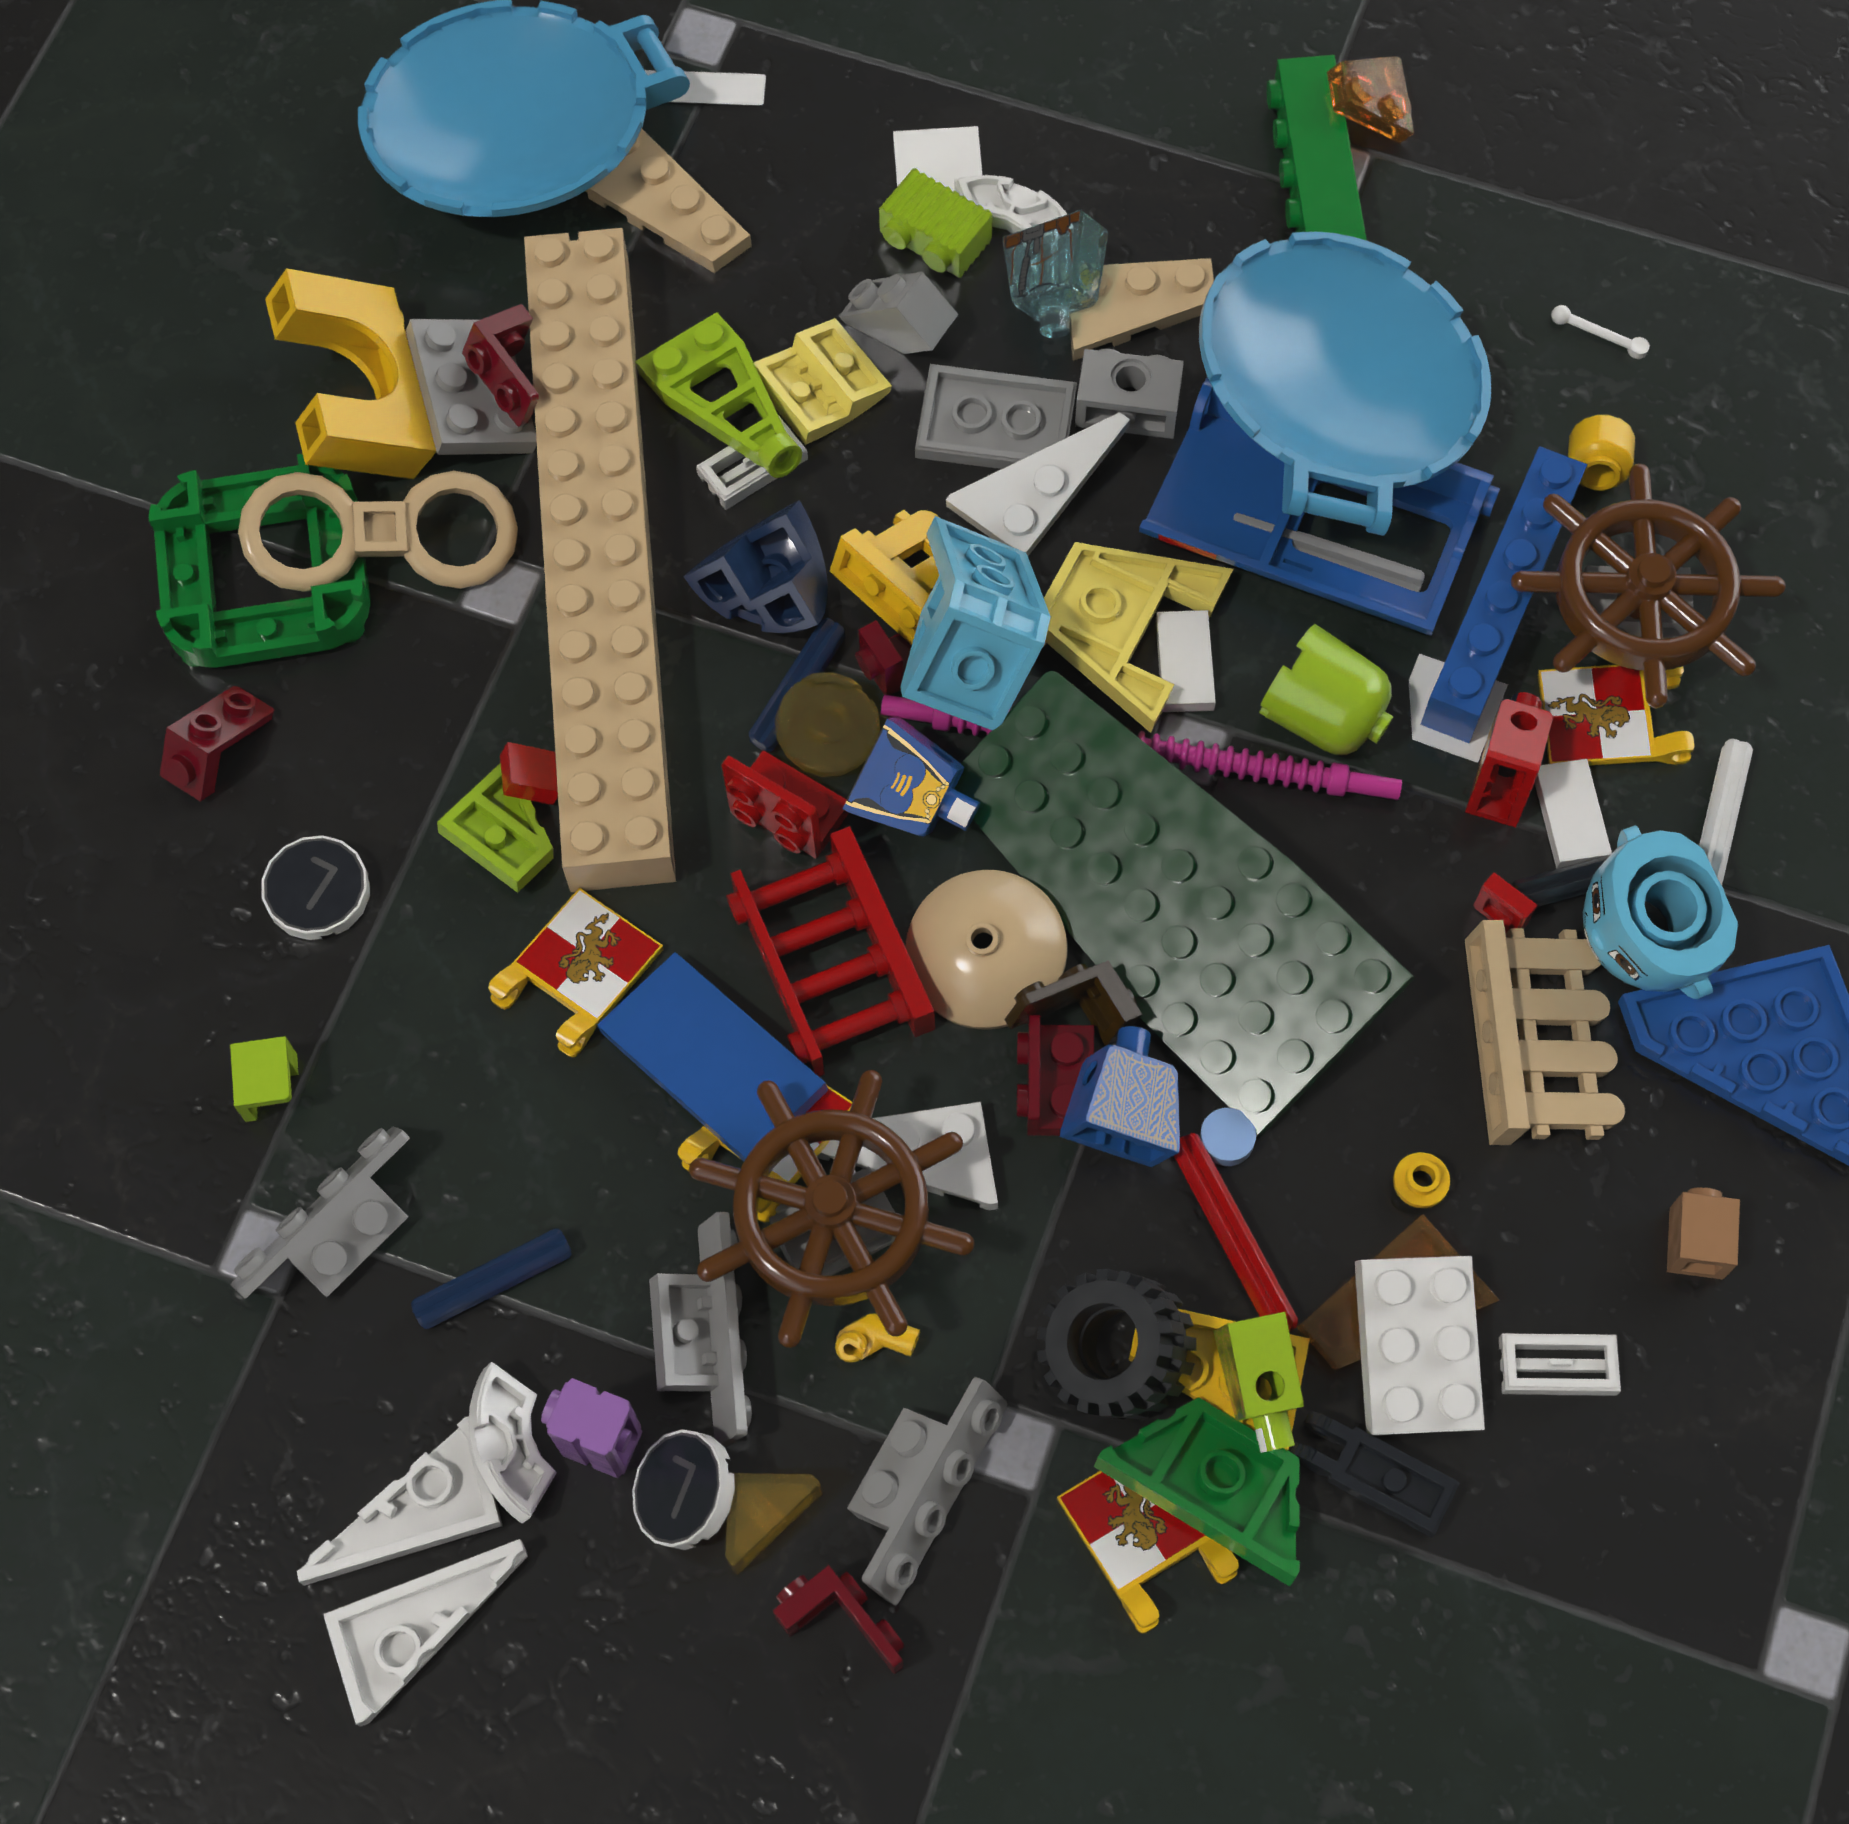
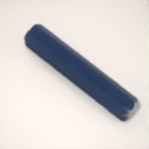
M824 618L819 622L749 731L750 742L755 747L766 752H771L776 748L844 641L845 628L840 623L830 618Z
M553 1229L413 1299L411 1302L413 1313L418 1323L424 1329H429L568 1259L572 1255L571 1248L563 1232L560 1229Z

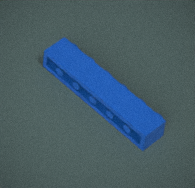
M1538 447L1430 695L1420 725L1470 743L1534 593L1514 590L1511 585V578L1518 571L1544 570L1562 525L1544 510L1543 501L1549 494H1558L1569 504H1572L1587 467L1586 463L1546 448Z

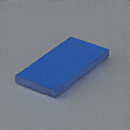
M676 952L597 1024L600 1032L743 1161H745L750 1151L762 1137L774 1128L757 1096V1088L760 1083L767 1080L775 1082L794 1116L806 1113L828 1091L826 1082Z

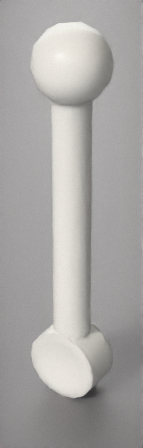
M1564 305L1556 306L1552 310L1551 318L1556 324L1569 323L1627 348L1628 354L1632 358L1642 359L1649 350V342L1642 337H1635L1631 340L1571 314L1570 309Z

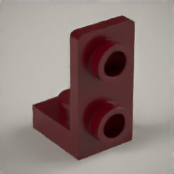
M522 304L474 322L462 351L471 371L479 375L494 395L497 405L511 417L518 427L529 422L539 400L538 392L511 358L524 347V339L533 320Z

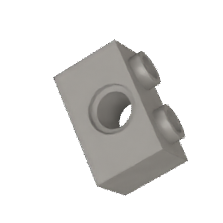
M1084 349L1076 402L1075 427L1088 428L1120 412L1130 419L1129 427L1125 433L1173 439L1184 361L1169 359L1162 355L1140 356L1124 354L1113 349ZM1123 388H1133L1137 391L1129 392L1123 390Z

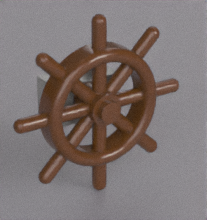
M1640 463L1633 465L1629 470L1631 500L1611 504L1593 513L1588 518L1558 494H1549L1545 497L1543 501L1544 510L1572 533V536L1563 551L1557 571H1518L1513 574L1511 585L1518 592L1556 593L1561 615L1571 632L1575 635V638L1553 658V666L1557 671L1562 673L1570 671L1591 651L1616 665L1644 671L1646 701L1653 708H1661L1667 703L1666 670L1690 664L1706 655L1709 651L1740 676H1749L1755 671V660L1728 638L1725 632L1737 611L1740 596L1778 597L1785 591L1786 584L1779 576L1740 575L1734 553L1725 538L1720 534V531L1740 513L1741 503L1738 499L1734 497L1725 498L1704 518L1682 506L1670 502L1652 500L1650 470L1646 465ZM1633 532L1635 558L1610 537ZM1655 534L1668 537L1677 543L1664 555L1657 554ZM1591 550L1609 565L1586 566L1584 572H1582L1583 560ZM1695 555L1705 568L1707 574H1691L1690 568L1681 567ZM1693 595L1713 596L1712 609L1707 619L1694 609Z
M867 1070L861 1075L850 1111L819 1110L794 1116L777 1084L770 1080L763 1081L757 1088V1096L774 1128L764 1135L753 1147L741 1169L705 1158H697L689 1166L690 1175L694 1179L734 1191L733 1216L739 1242L701 1261L697 1267L698 1277L704 1282H712L750 1263L759 1276L770 1286L790 1297L778 1332L779 1342L787 1348L795 1347L800 1342L812 1304L838 1306L869 1299L886 1332L895 1337L903 1335L907 1330L908 1323L889 1286L907 1271L915 1260L922 1244L962 1256L970 1254L974 1249V1239L970 1234L928 1222V1192L923 1171L957 1154L963 1146L961 1136L955 1132H948L911 1151L909 1146L893 1130L871 1118L882 1085V1077L875 1070ZM837 1140L840 1143L830 1174L827 1175L810 1144L820 1141ZM862 1146L877 1154L887 1163L873 1172L869 1166L858 1172L855 1171ZM790 1154L807 1187L768 1176L774 1167ZM899 1183L905 1198L904 1215L895 1213L884 1194V1191ZM759 1198L780 1204L776 1209L777 1214L769 1218L771 1225L760 1230L758 1222ZM891 1245L876 1261L873 1260L872 1254ZM780 1246L788 1263L783 1261L773 1249ZM849 1266L854 1271L848 1274L834 1275Z

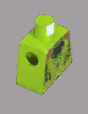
M1285 1312L1228 1323L1214 1330V1337L1236 1421L1253 1418L1260 1453L1295 1446L1287 1411L1303 1407V1397ZM1259 1376L1265 1378L1271 1385L1272 1394L1268 1400L1262 1399L1256 1392V1381Z

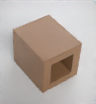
M1692 1188L1688 1192H1682L1671 1205L1669 1211L1667 1272L1723 1280L1738 1265L1740 1199L1722 1197L1721 1191L1712 1188Z

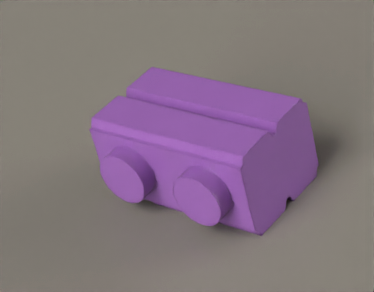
M573 1378L565 1382L562 1391L557 1389L552 1391L541 1417V1422L546 1424L547 1433L563 1457L586 1466L591 1463L594 1469L615 1478H619L625 1473L642 1434L640 1422L637 1420V1416L628 1400L606 1391L599 1395L596 1387Z

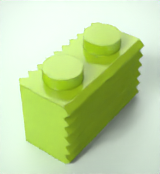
M913 168L879 208L880 232L885 240L897 249L902 250L907 247L921 255L924 262L936 272L943 273L947 270L961 278L964 272L968 270L970 264L974 263L975 258L979 257L980 252L985 249L992 239L993 214L989 209L984 210L981 204L976 205L973 200L968 201L965 195L960 196L957 191H952L949 186L944 187L941 182H936L933 177L928 178L925 173H920L917 168Z

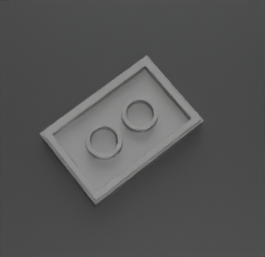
M930 364L915 446V458L1003 469L1070 436L1077 382Z

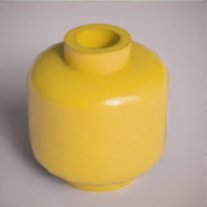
M1611 415L1591 416L1576 424L1569 436L1568 457L1587 464L1580 485L1592 490H1607L1619 486L1628 479L1629 470L1634 465L1635 435L1630 425L1622 419Z

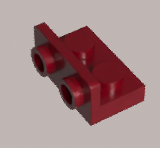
M1029 1015L1028 1032H1018L1017 1065H1028V1084H1017V1117H1027V1135L1060 1136V1130L1081 1066L1087 1057L1094 1054V1025H1040V1015Z

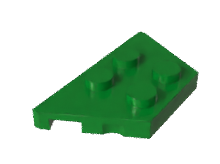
M1199 1397L1176 1409L1172 1417L1152 1422L1140 1429L1134 1438L1114 1449L1112 1446H1109L1099 1454L1094 1465L1096 1469L1289 1587L1292 1585L1300 1571V1560H1296V1531L1300 1526L1299 1503L1296 1500V1488L1299 1485L1298 1456L1284 1448L1260 1453L1256 1432L1253 1429L1236 1421L1233 1417Z

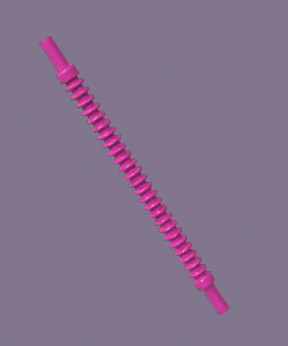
M885 694L883 696L881 715L932 723L934 730L945 732L950 731L951 727H957L959 734H963L965 729H971L973 736H978L980 731L987 732V735L991 732L987 728L913 700ZM1140 731L1137 736L1168 762L1179 764L1181 771L1185 769L1186 765H1191L1195 773L1200 772L1201 768H1207L1209 775H1214L1216 770H1221L1225 778H1228L1230 773H1237L1239 780H1244L1246 775H1251L1255 783H1258L1260 778H1267L1269 785H1273L1275 780H1281L1285 788L1294 782L1298 784L1299 790H1303L1305 785H1311L1315 793L1321 787L1326 788L1328 795L1343 797L1346 792L1393 800H1399L1402 779L1350 771L1347 764L1334 762L1329 768L1324 767L1322 760H1319L1316 765H1310L1308 758H1303L1301 763H1296L1292 755H1289L1287 760H1280L1278 753H1274L1272 758H1266L1262 750L1258 751L1256 756H1252L1249 754L1248 748H1244L1242 753L1234 752L1232 745L1228 747L1227 751H1222L1219 749L1218 743H1214L1212 748H1206L1203 741H1199L1197 746L1190 745L1188 738H1185L1182 743H1176L1174 736H1169L1167 741H1162L1158 733L1154 734L1153 738H1146L1145 732Z

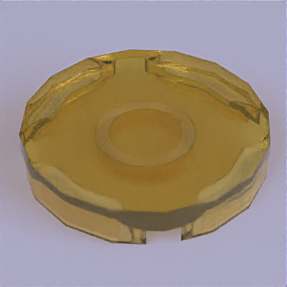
M834 672L813 673L794 684L781 699L775 717L777 741L786 757L801 770L821 777L842 776L858 768L869 756L880 732L878 709L872 698L869 700L867 694L861 690L863 687L856 681Z

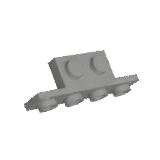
M394 1126L387 1132L380 1128L372 1133L358 1148V1152L362 1156L347 1171L340 1167L332 1172L317 1188V1192L321 1196L304 1211L301 1207H298L282 1220L276 1228V1232L280 1236L264 1251L259 1247L255 1248L239 1262L234 1269L238 1277L230 1285L240 1295L247 1298L288 1259L324 1296L328 1297L408 1218L401 1208L370 1177L410 1137L402 1129Z
M716 1212L699 1225L700 1262L737 1243L736 1233L730 1229L728 1212ZM734 1270L712 1282L702 1281L697 1274L657 1273L649 1279L657 1391H710L714 1439L723 1446H729L747 1435V1428L750 1425L752 1416L750 1399L744 1394L743 1371L747 1361V1350L744 1341L740 1339L738 1316L742 1307V1293L739 1285L735 1284Z
M978 1377L972 1379L947 1425L903 1408L847 1507L857 1518L887 1531L865 1570L862 1581L885 1601L894 1605L899 1603L905 1590L913 1583L921 1561L934 1538L943 1529L947 1514L962 1487L970 1480L978 1458L991 1435L998 1429L1002 1415L1007 1408V1401L983 1379Z

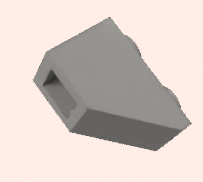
M916 272L904 275L894 274L887 278L863 280L852 289L848 296L850 302L839 315L845 324L902 354L933 350L958 316V313L923 272Z

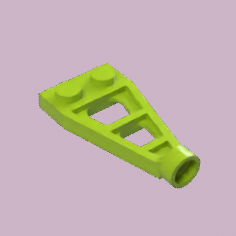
M717 312L635 361L639 375L664 404L757 465L764 467L772 477H784L799 465L803 454L802 449L785 431L744 341ZM725 367L731 370L738 384L737 388L714 402L706 401L690 389ZM752 403L762 417V420L740 432L725 418Z

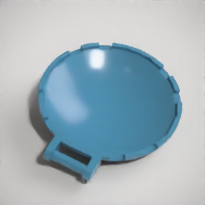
M512 0L487 1L464 6L436 16L401 37L402 46L388 59L381 57L364 83L366 93L362 106H358V127L364 150L374 169L389 185L409 199L429 208L463 216L502 217L519 215L562 203L581 194L604 179L626 157L636 142L642 129L646 110L682 97L689 90L690 81L680 67H675L658 38L659 30L656 24L648 15H640L608 26L600 20L594 24L578 17L575 8L557 3L540 1L538 7H513ZM643 49L656 73L647 76L634 51Z
M1316 231L1295 232L1287 240L1268 243L1264 239L1238 253L1233 262L1216 276L1206 295L1199 322V345L1207 377L1223 407L1251 439L1267 452L1284 462L1283 513L1300 517L1304 512L1366 526L1368 533L1384 536L1389 529L1392 519L1393 488L1415 485L1445 472L1468 452L1479 436L1490 407L1491 375L1479 335L1471 336L1468 328L1460 318L1463 309L1452 295L1438 281L1430 285L1419 275L1409 270L1408 267L1411 261L1387 248L1356 237ZM1312 478L1367 491V505L1308 492V480Z

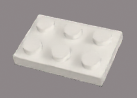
M1472 1256L1355 1261L1366 1432L1370 1435L1485 1430Z

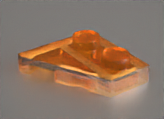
M1393 56L1341 61L1327 72L1334 112L1398 143H1402L1414 134L1410 112L1411 103L1407 95L1401 58Z

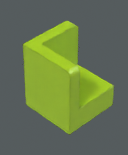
M286 1036L230 1044L234 1107L245 1122L257 1121V1107L287 1103L291 1100L290 1076L299 1075L297 1053Z

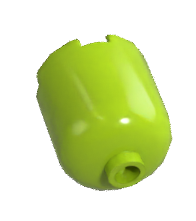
M1314 624L1296 645L1302 652L1292 669L1290 670L1283 665L1261 702L1260 706L1262 708L1259 713L1325 752L1333 755H1348L1357 751L1367 739L1377 743L1390 725L1393 716L1385 711L1392 697L1391 683L1387 674L1377 665Z

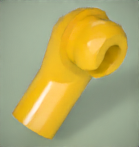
M871 1313L850 1323L839 1331L836 1336L835 1350L840 1359L849 1363L862 1360L884 1347L911 1357L916 1347L920 1330L908 1325L903 1335L891 1336L886 1332L878 1315Z

